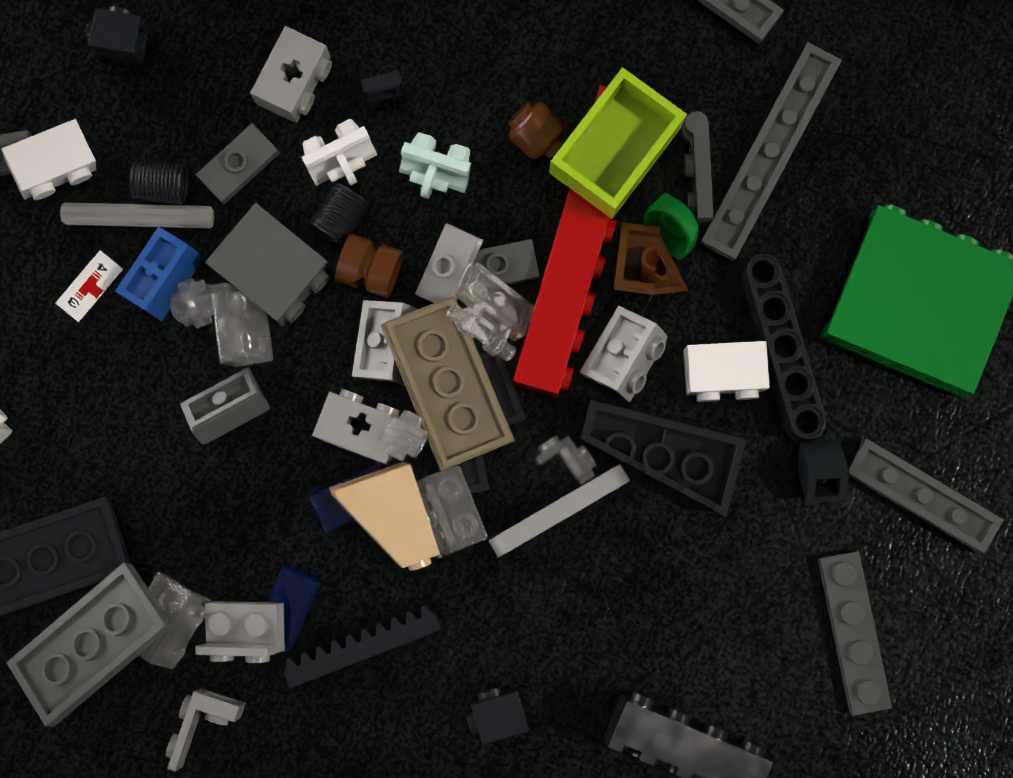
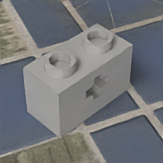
M285 26L250 92L255 103L297 124L301 114L307 115L315 99L313 91L318 81L323 82L330 72L332 61L329 60L331 57L327 46ZM299 71L301 74V78L299 79L293 77L292 80L289 82L287 76H295Z
M341 389L339 395L329 391L312 436L389 466L405 426V421L398 418L400 411L381 403L377 404L376 409L361 404L364 397L345 389ZM363 416H366L365 421L371 426L369 432L362 430L358 436L356 435V429L351 426L353 419L360 421Z

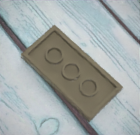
M455 296L381 324L384 336L440 471L515 441Z

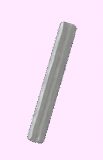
M65 202L61 205L60 210L61 221L66 225L211 228L214 224V210L210 206Z

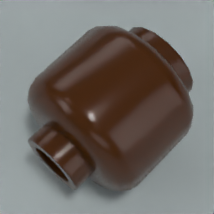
M527 102L508 122V125L511 127L509 131L510 140L530 159H538L544 154L551 158L565 143L560 138L565 129L564 122L542 102H537L533 105Z

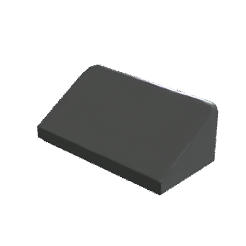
M249 367L180 403L192 433L203 445L270 409Z

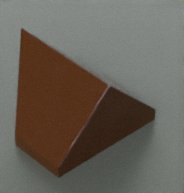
M622 222L613 276L614 289L650 295L689 291L660 234V227Z

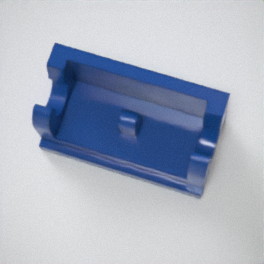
M158 226L115 292L160 321H163L204 257L187 243Z

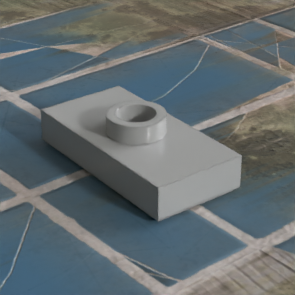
M446 223L415 294L432 303L455 296L457 301L483 239Z

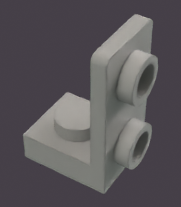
M202 688L193 691L192 696L187 695L179 712V718L184 720L179 735L175 733L172 735L166 750V757L171 758L168 769L176 772L183 767L201 712L206 713L205 719L210 722L228 725L229 721L235 722L241 718L246 703Z

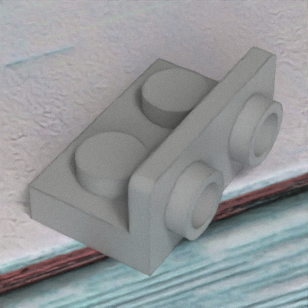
M363 300L352 377L366 380L390 381L405 385L382 331L381 324L418 310L417 308L402 302Z
M618 305L580 373L586 378L616 392L622 399L630 402L634 395L639 393L644 387L646 374L653 362L662 356L666 347L667 335L657 323Z
M229 601L205 603L206 643L195 646L196 655H210V661L212 662L232 661L234 656H245L247 663H264L270 661V655L285 651L284 603Z

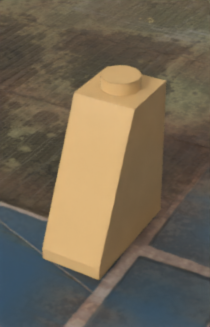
M400 462L329 488L331 495L393 561L402 568L408 566L410 571L423 568L432 563L430 558L440 555L409 463Z

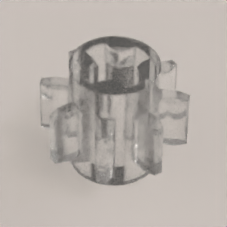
M192 278L178 283V292L171 294L172 298L170 300V309L175 319L180 323H184L186 327L194 324L197 329L212 323L211 316L218 313L217 308L219 306V298L215 289L211 285L205 284L204 280L195 282Z
M404 410L401 417L392 413L386 420L379 435V440L386 443L383 452L399 461H403L406 454L415 458L420 453L428 437V431L421 428L424 419L408 410Z

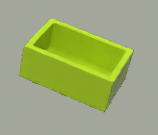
M622 67L550 161L549 173L613 219L682 128L687 114Z

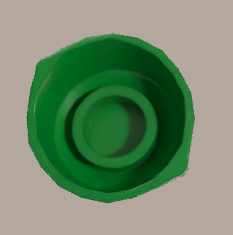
M667 193L662 194L650 205L644 214L643 223L646 226L660 227V234L671 256L680 260L696 246L699 230L698 223L694 214L684 203Z

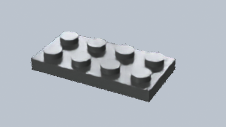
M124 562L6 663L45 727H55L173 626L131 563Z

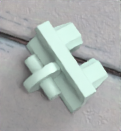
M420 132L417 133L411 144L404 142L401 150L402 160L399 172L410 175L409 181L422 185L421 197L429 199L433 189L446 193L447 189L450 188L465 193L471 163H469V148L458 144L451 145L448 154L444 155L434 151L436 140L432 136Z

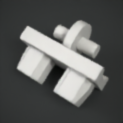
M348 119L338 124L335 129L339 139L325 145L321 136H314L303 142L305 156L301 158L316 186L329 179L331 182H334L346 176L350 186L357 183L353 172L366 166L365 161L377 156L364 126L359 128L352 119Z

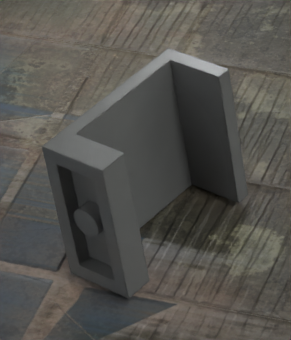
M257 203L252 206L205 262L222 278H225L269 314L282 327L287 321L293 323L301 315L306 307L303 303L312 291L318 293L331 277L328 274L331 270L328 261Z

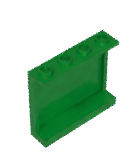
M887 204L883 207L879 205L869 215L868 219H871L866 234L831 320L825 324L819 339L961 398L973 395L1013 297V255L999 249L990 251L980 247L976 239L967 235L957 234L953 236L942 231L943 227L936 222L922 219L919 222L907 217L906 211L897 206Z

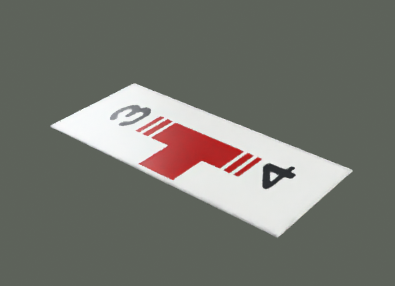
M99 251L57 300L56 304L79 322L123 269L102 251Z

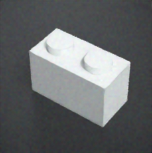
M76 119L1 148L4 159L24 200L33 197L34 200L48 197L56 191L54 187L69 182L70 185L82 183L92 177L91 172L96 171V160Z
M766 341L687 345L683 350L686 396H696L697 402L719 401L720 394L734 393L736 400L758 399L759 392L769 389Z

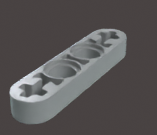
M621 464L493 537L489 540V543L499 558L628 483L630 479Z

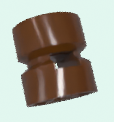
M351 233L339 257L335 281L354 288L365 284L367 292L388 298L400 271L403 251L385 244L374 248L372 240Z

